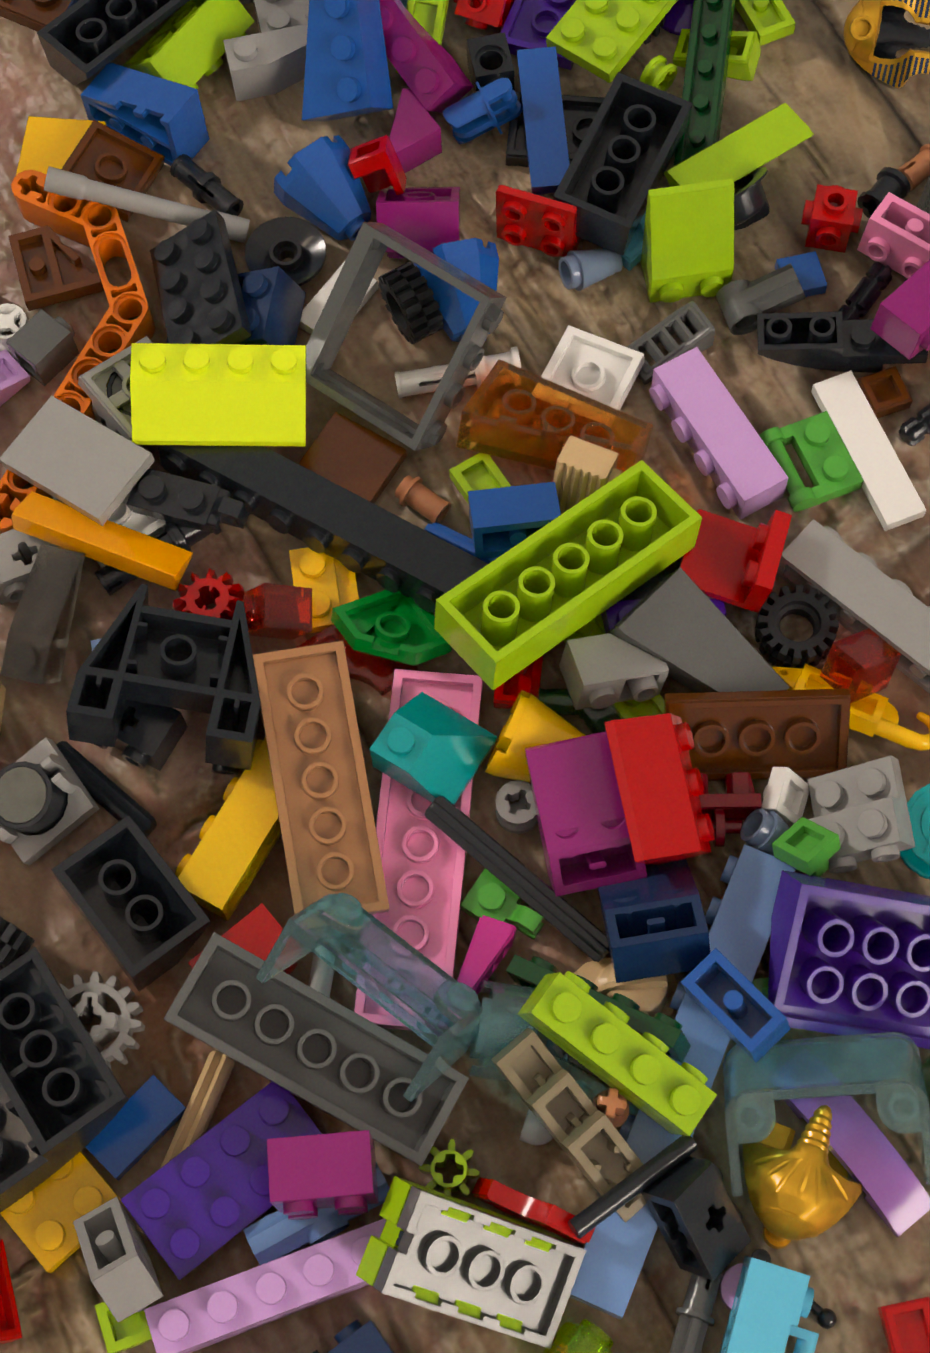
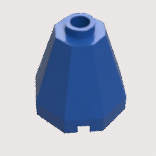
M340 135L334 136L333 142L328 136L320 137L294 154L287 162L292 170L286 176L280 170L275 176L274 193L284 206L336 240L349 238L350 241L356 239L363 222H368L371 219V209L360 177L354 179L350 171L348 161L351 151Z
M471 238L443 243L433 248L435 255L497 291L499 256L494 242L488 241L485 248L482 239ZM413 263L420 270L421 276L424 275L428 288H431L434 293L433 298L438 302L440 307L438 310L442 313L443 329L451 341L460 342L479 301Z

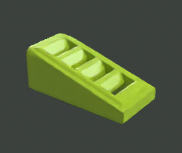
M681 29L672 59L673 64L686 68L690 29ZM732 31L727 69L728 78L753 81L761 54L757 32Z

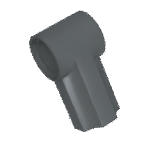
M791 263L751 282L745 279L730 282L723 286L716 294L718 304L733 335H745L756 330L757 314L775 313L806 298Z

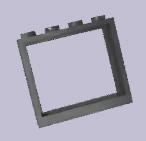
M363 222L306 345V383L414 451L435 446L446 432L447 424L444 422L450 410L460 403L465 394L466 388L463 384L469 372L477 368L484 356L485 350L482 346L488 334L496 330L503 318L504 312L501 308L507 297L380 222ZM387 247L479 301L420 424H417L331 370L332 364Z

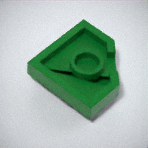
M383 590L335 607L332 610V623L355 651L413 666L452 651V647L434 629V614L421 609L415 603L414 598L406 597L400 591L394 593Z

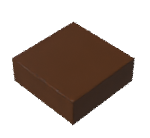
M896 366L857 379L877 419L911 407L913 400Z

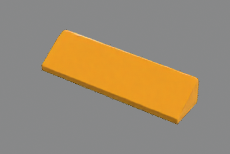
M33 491L15 508L11 515L14 530L176 591L193 556V552L109 520L101 526L70 506Z

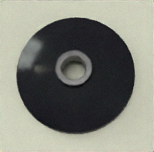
M296 217L274 218L261 224L250 235L245 247L246 264L249 271L279 266L294 282L302 286L315 278L321 271L326 259L325 241L320 231L306 220ZM285 258H292V260L287 262L282 261Z

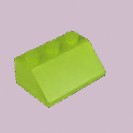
M190 0L175 11L122 66L198 90L199 87L196 82L203 75H211L223 64L221 56L226 52L223 40L246 36L245 31L255 21L239 0Z

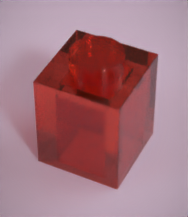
M263 583L245 592L243 601L249 636L293 640L312 632V588Z
M868 628L833 642L820 677L834 689L848 688L851 694L850 703H853L887 688L901 654Z

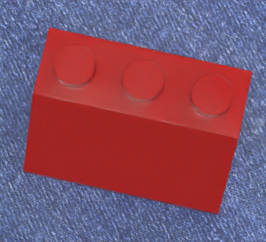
M671 713L604 722L635 863L660 865L712 853L709 842L715 840V833L709 814H703L699 796L704 795V784L699 769L697 767L692 768L689 750L694 749V740L689 724L687 722L682 723L681 717Z

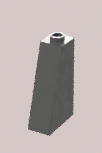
M681 567L663 578L607 632L666 662L669 668L667 676L695 693L788 690L790 688Z

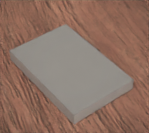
M52 395L0 457V463L4 468L101 526L105 524L155 461L152 453Z

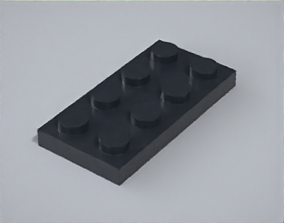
M215 209L200 219L193 221L189 226L170 238L163 240L150 250L169 344H239L252 336L225 220Z

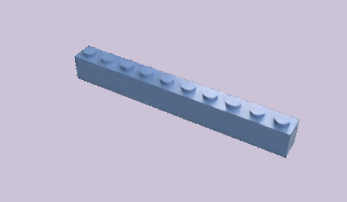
M744 844L739 858L732 855L729 856L720 881L728 884L723 899L713 896L705 919L706 923L712 926L709 932L710 953L717 948L752 983L771 934V917L782 870L795 872L796 868L770 854ZM679 981L669 1008L678 1011L675 1020L682 1025L681 1030L691 1045L683 1062L689 1063L700 1070L708 1078L705 1085L711 1089L730 1037L687 995L681 981ZM674 1060L676 1063H678V1064L681 1066V1064H682L681 1062ZM640 1109L636 1117L628 1115L627 1121L622 1125L619 1132L643 1164L682 1136L669 1133ZM647 1204L626 1223L614 1212L595 1227L590 1242L585 1244L584 1249L586 1253L569 1296L570 1298L619 1320L623 1318L658 1227Z

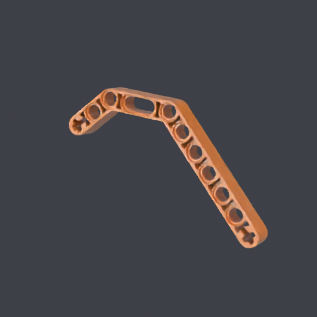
M25 170L18 173L11 183V189L22 216L40 227L48 225L55 233L90 247L109 303L108 310L54 394L55 398L95 420L92 411V400L78 385V377L131 346V343H136L146 336L151 340L155 332V323L116 207L44 191L46 174L36 170ZM117 256L126 259L131 270L130 281L126 285L119 287L109 283L105 272L106 262ZM139 316L138 318H136V319H134V320H128V319H130V318H132V317ZM112 349H118L113 353H108ZM8 469L0 480V534L13 529L11 515L31 491L53 499V496L35 485L28 489H22L29 482Z

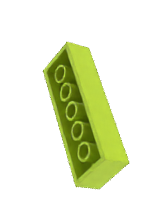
M641 460L436 599L434 629L492 690H495L695 548L702 517Z

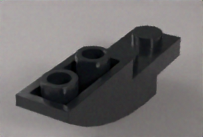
M842 311L757 314L758 355L791 365L829 371L848 372L851 370L852 372L876 373L882 371L883 364L926 363L928 351L923 349L909 360L870 329L874 319L843 320Z

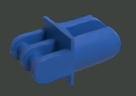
M508 78L497 79L482 88L477 81L475 83L479 89L478 91L444 109L443 117L449 126L452 127L453 136L458 144H465L496 127L501 135L503 132L500 126L517 118L522 113V105L517 100V94L512 90V83Z

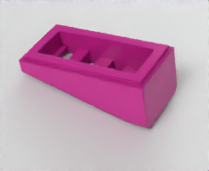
M485 915L479 918L451 996L450 1012L452 1016L460 1018L466 1012L511 949L516 934V927L514 925Z

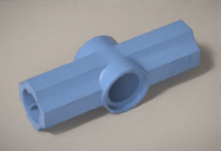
M377 1162L379 1203L368 1204V1212L384 1203L389 1190V1186ZM335 1208L318 1209L317 1218L288 1220V1215H283V1212L276 1211L243 1229L254 1256L259 1264L262 1265L294 1253L308 1244L313 1246L332 1238L350 1225L349 1221L362 1214L338 1215V1210H335Z

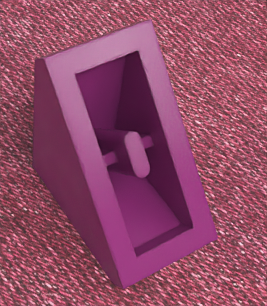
M402 88L389 138L406 173L442 153L440 126L411 89Z

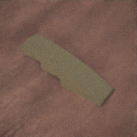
M526 1028L491 1059L523 1102L601 1196L643 1165L607 1116L595 1107L571 1074L560 1066L533 1030ZM638 1194L616 1211L625 1223L646 1205L642 1194Z

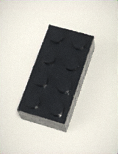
M617 73L553 196V200L577 207V237L619 255H624L646 211L648 190L657 189L685 133L693 103L622 73Z

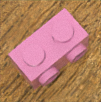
M888 192L869 218L857 250L874 261L888 265L892 270L908 279L930 260V214Z

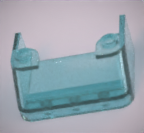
M346 893L328 894L290 917L256 976L264 984L310 952H313L433 1047L403 1095L410 1102L466 1053L475 1038L482 1014V1005L478 1000L476 992L471 987L452 978L362 908L361 903L355 897Z
M899 1032L779 1040L757 1063L738 1045H735L727 1052L723 1062L732 1196H743L745 1193L741 1144L760 1142L771 1134L776 1122L774 1100L876 1094L878 1115L889 1129L898 1133H918L923 1181L930 1185V1109L920 1052L916 1043L909 1036Z

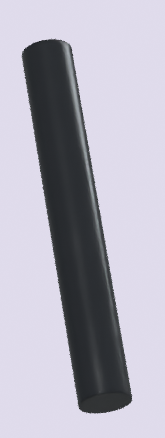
M682 1135L570 1219L568 1225L575 1236L579 1239L694 1153L698 1147L693 1138Z

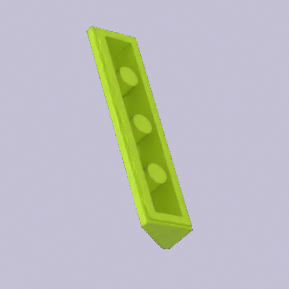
M783 103L665 171L664 174L670 187L733 178V181L736 182L812 137L814 134L787 103Z

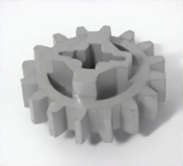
M96 971L92 972L90 982L85 983L78 974L73 975L74 987L69 990L64 985L59 984L72 1005L81 999L74 1009L83 1024L92 1023L94 1015L101 1020L100 1025L92 1026L91 1033L89 1034L110 1069V1062L115 1059L121 1064L126 1065L128 1060L123 1053L128 1047L138 1050L140 1047L132 1038L133 1032L145 1031V1025L141 1021L134 1019L135 1016L143 1012V1007L139 1002L128 1003L135 995L131 988L126 986L119 990L120 980L113 975L103 984L102 976ZM106 996L117 1002L122 1015L107 1011L108 1002L105 1000ZM115 1037L116 1040L107 1049L103 1050V1047Z

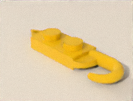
M806 663L803 668L772 667L790 687L788 690L848 688L851 694L849 729L873 737L875 734L908 749L917 751L930 750L929 715L923 712L916 714V718L929 729V734H919L898 725V711L888 702L889 698Z

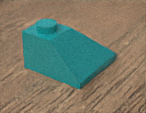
M421 692L394 712L369 751L374 768L430 802H433L441 795L455 805L497 742L498 737Z

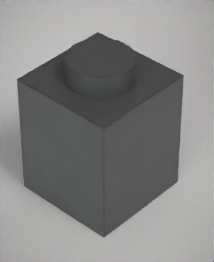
M42 309L6 342L13 358L27 373L44 386L79 354L73 339L75 336L73 328L63 318L58 316L54 319Z

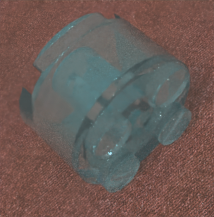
M487 980L482 981L480 992L488 993L489 995L488 998L483 997L482 1005L477 1004L469 1058L479 1059L478 1066L472 1065L469 1067L468 1075L470 1077L508 1082L491 1059L526 1028L533 1030L538 1036V1030L517 1015L535 988Z

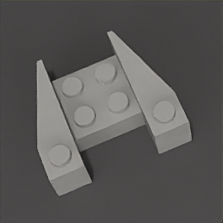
M239 0L242 5L254 3L260 33L223 40L236 101L276 94L303 80L305 77L309 0Z

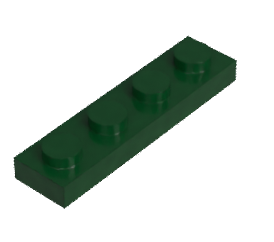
M515 954L506 971L518 987L532 993L545 974L556 973L558 969L540 957L533 956L531 961ZM579 976L591 987L588 993L591 997L602 1005L607 1001L620 1008L630 1017L627 1025L640 1035H643L644 1032L654 1035L668 1046L667 1056L681 1063L683 1062L691 1045L681 1030L682 1025L678 1021L659 1012L654 1017L638 1011L640 1006L628 997L614 993L613 997L610 998L597 992L598 987L594 983Z

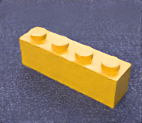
M266 737L264 740H257L251 770L245 769L240 778L234 777L230 781L223 795L225 803L216 816L211 815L205 821L199 834L200 843L192 855L188 853L182 858L175 872L177 878L197 904L226 920H229L281 835Z

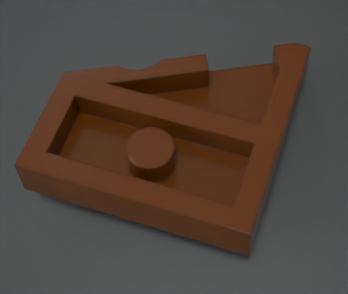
M48 225L8 236L28 311L104 291L100 276L96 272L93 274L70 247L64 246L60 237Z

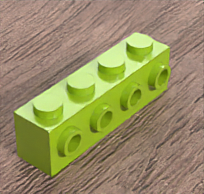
M567 971L564 975L561 972L545 974L517 1015L611 1088L619 1089L620 1095L669 1133L690 1136L717 1096L714 1091L705 1085L708 1078L689 1063L683 1062L680 1066L666 1055L669 1050L668 1046L648 1032L640 1035L627 1025L630 1017L620 1008L607 1001L602 1005L588 994L591 987L579 976L570 971Z

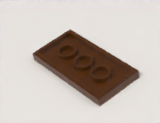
M848 688L665 694L664 714H674L681 717L682 723L687 722L689 724L694 740V749L689 750L692 768L697 767L700 773L708 774V781L724 780L725 775L732 772H749L752 780L769 779L772 767H789L800 778H814L847 768L851 694Z

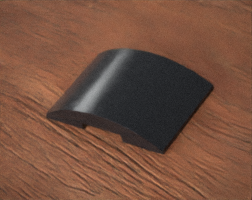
M36 947L0 970V1212H2L43 1183L77 1155L107 1126L129 1100Z

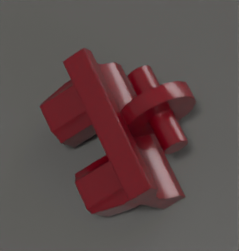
M749 772L726 774L724 778L725 794H708V774L701 773L704 795H700L699 799L703 814L708 813L713 824L715 833L714 847H724L725 834H740L742 820H746L754 810L762 807L761 793H754Z

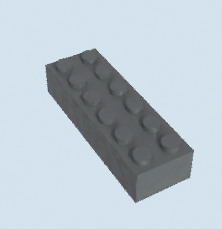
M215 932L163 1018L166 1022L355 1130H369L373 1140L420 1166L423 1165L469 1079L464 1074Z

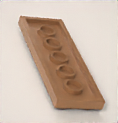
M343 641L253 654L296 927L389 912L390 907Z

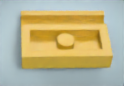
M309 547L289 550L300 634L337 630L331 621L332 610L335 607L359 599L356 573L348 570L339 560L324 552L317 553Z

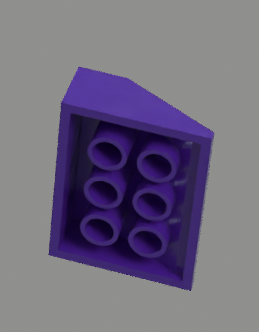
M782 870L771 917L768 1000L787 1017L791 1028L930 1049V896Z

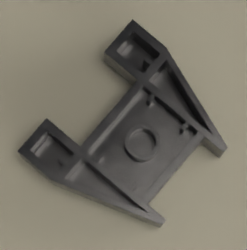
M141 584L77 671L66 710L69 740L115 747L126 701L130 700L210 714L206 731L205 763L251 770L259 733L261 703L244 601L237 600L233 619L228 620L149 606L148 585Z

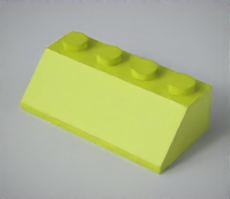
M131 343L130 397L132 442L137 445L306 447V345Z

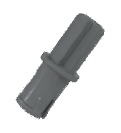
M693 1273L691 1274L683 1306L676 1308L675 1313L679 1316L669 1353H701L708 1326H714L715 1323L711 1315L720 1282L723 1280L724 1275L722 1273L714 1281Z

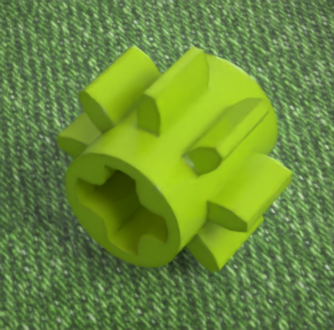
M450 1139L448 1150L439 1152L436 1147L432 1146L430 1153L434 1159L431 1165H419L420 1172L431 1174L433 1178L426 1187L432 1190L438 1187L444 1191L443 1194L451 1196L452 1192L460 1190L468 1198L470 1192L466 1186L467 1179L480 1177V1171L467 1167V1162L474 1156V1151L470 1149L461 1155L456 1151L454 1139ZM452 1159L455 1160L456 1168L464 1171L462 1175L454 1176L453 1183L447 1184L444 1183L443 1175L436 1172L437 1168H444L446 1161Z

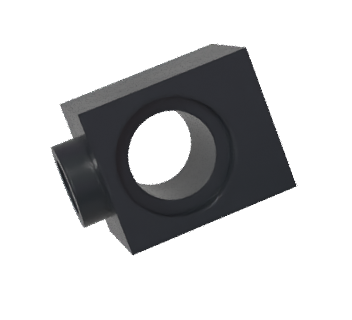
M505 32L466 39L467 65L471 82L474 86V93L479 90L475 82L478 81L482 88L500 78H508L512 83V90L515 91L514 66Z

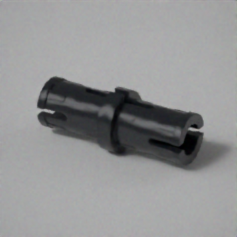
M182 154L175 159L170 168L171 175L192 190L193 197L197 201L207 203L216 211L239 216L243 209V201L222 186L221 179L213 172L207 173L188 155Z

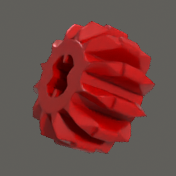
M211 568L207 571L206 578L202 579L199 578V575L192 572L190 576L191 586L179 584L177 590L181 597L174 599L172 605L175 611L232 620L236 602L239 600L244 601L245 613H248L247 601L242 599L245 595L242 585L239 583L233 584L232 575L228 574V572L217 578L215 570ZM214 603L215 607L213 609L207 610L206 606L208 604Z

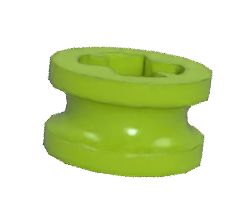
M658 55L646 65L640 76V81L666 92L674 82L678 68L673 63L667 64V59L663 55Z

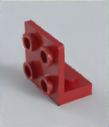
M505 185L498 186L496 190L497 238L503 239L514 246L523 245L540 250L552 257L567 256L569 251L577 250L581 238L576 236V206Z
M698 509L696 512L702 517L695 548L682 556L679 568H682L706 596L758 613L773 589L792 515L775 509L767 525L760 523L755 528Z

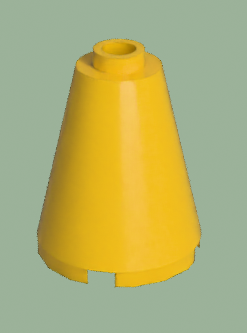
M521 690L510 711L513 715L509 716L499 734L485 772L492 776L521 780L531 784L525 748L586 735L534 695Z

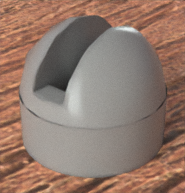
M528 1109L519 1141L535 1146L550 1142L553 1137L532 1111Z

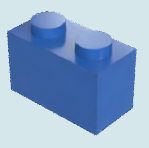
M555 482L468 491L469 517L475 557L479 559L501 556L561 515Z
M717 948L681 981L687 995L755 1063L790 1030L787 1017Z

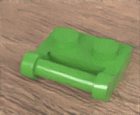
M827 411L782 428L773 427L767 429L759 435L789 477L786 488L790 494L788 502L794 512L806 510L861 489L864 480ZM792 444L814 487H805L784 446Z

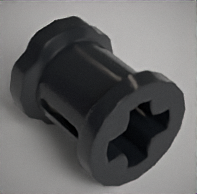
M884 167L877 174V182L873 187L861 193L857 203L859 208H863V213L866 217H871L888 192L901 199L909 194L911 189L910 182L902 172L895 168Z

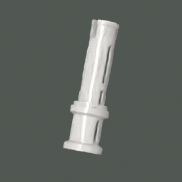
M511 347L510 352L484 355L477 368L469 372L463 386L477 385V389L482 388V390H486L491 384L509 381L522 384L523 376L518 347ZM449 364L395 372L399 399L406 396L435 392Z

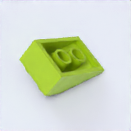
M733 178L648 190L641 265L649 303L659 301L672 303L682 298L701 295L714 297L723 286L732 282L734 271Z

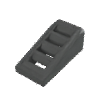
M694 301L673 312L627 346L641 353L647 351L656 362L650 366L645 360L638 374L639 379L646 385L652 381L653 369L695 347H698L700 352H703L713 346L715 328ZM675 333L683 342L680 346L672 337ZM661 342L669 354L664 356L656 344Z

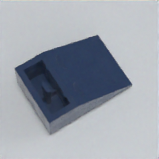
M279 266L239 273V283L252 336L238 345H295L306 292Z
M686 859L660 865L645 864L646 878L597 888L616 983L692 971L710 954L709 931L700 895Z

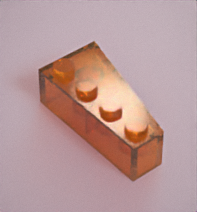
M499 359L462 410L456 447L555 470L557 458L569 436L572 435L620 453L616 468L624 472L639 461H644L653 425Z

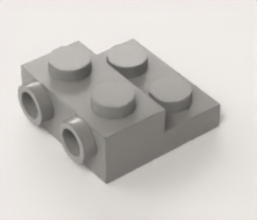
M890 755L807 779L814 818L808 820L839 835L841 849L828 860L830 873L853 871L857 869L858 862L872 859L873 862L892 861L900 857V851L915 848L903 780L897 758Z

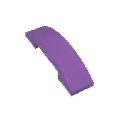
M806 1050L768 1081L799 1119L803 1117L807 1123L814 1116L813 1112L821 1105H828L831 1108L832 1128L830 1130L831 1137L829 1138L830 1144L828 1149L851 1177L862 1185V1190L866 1194L864 1198L896 1237H899L930 1210V1197L897 1150L851 1095Z

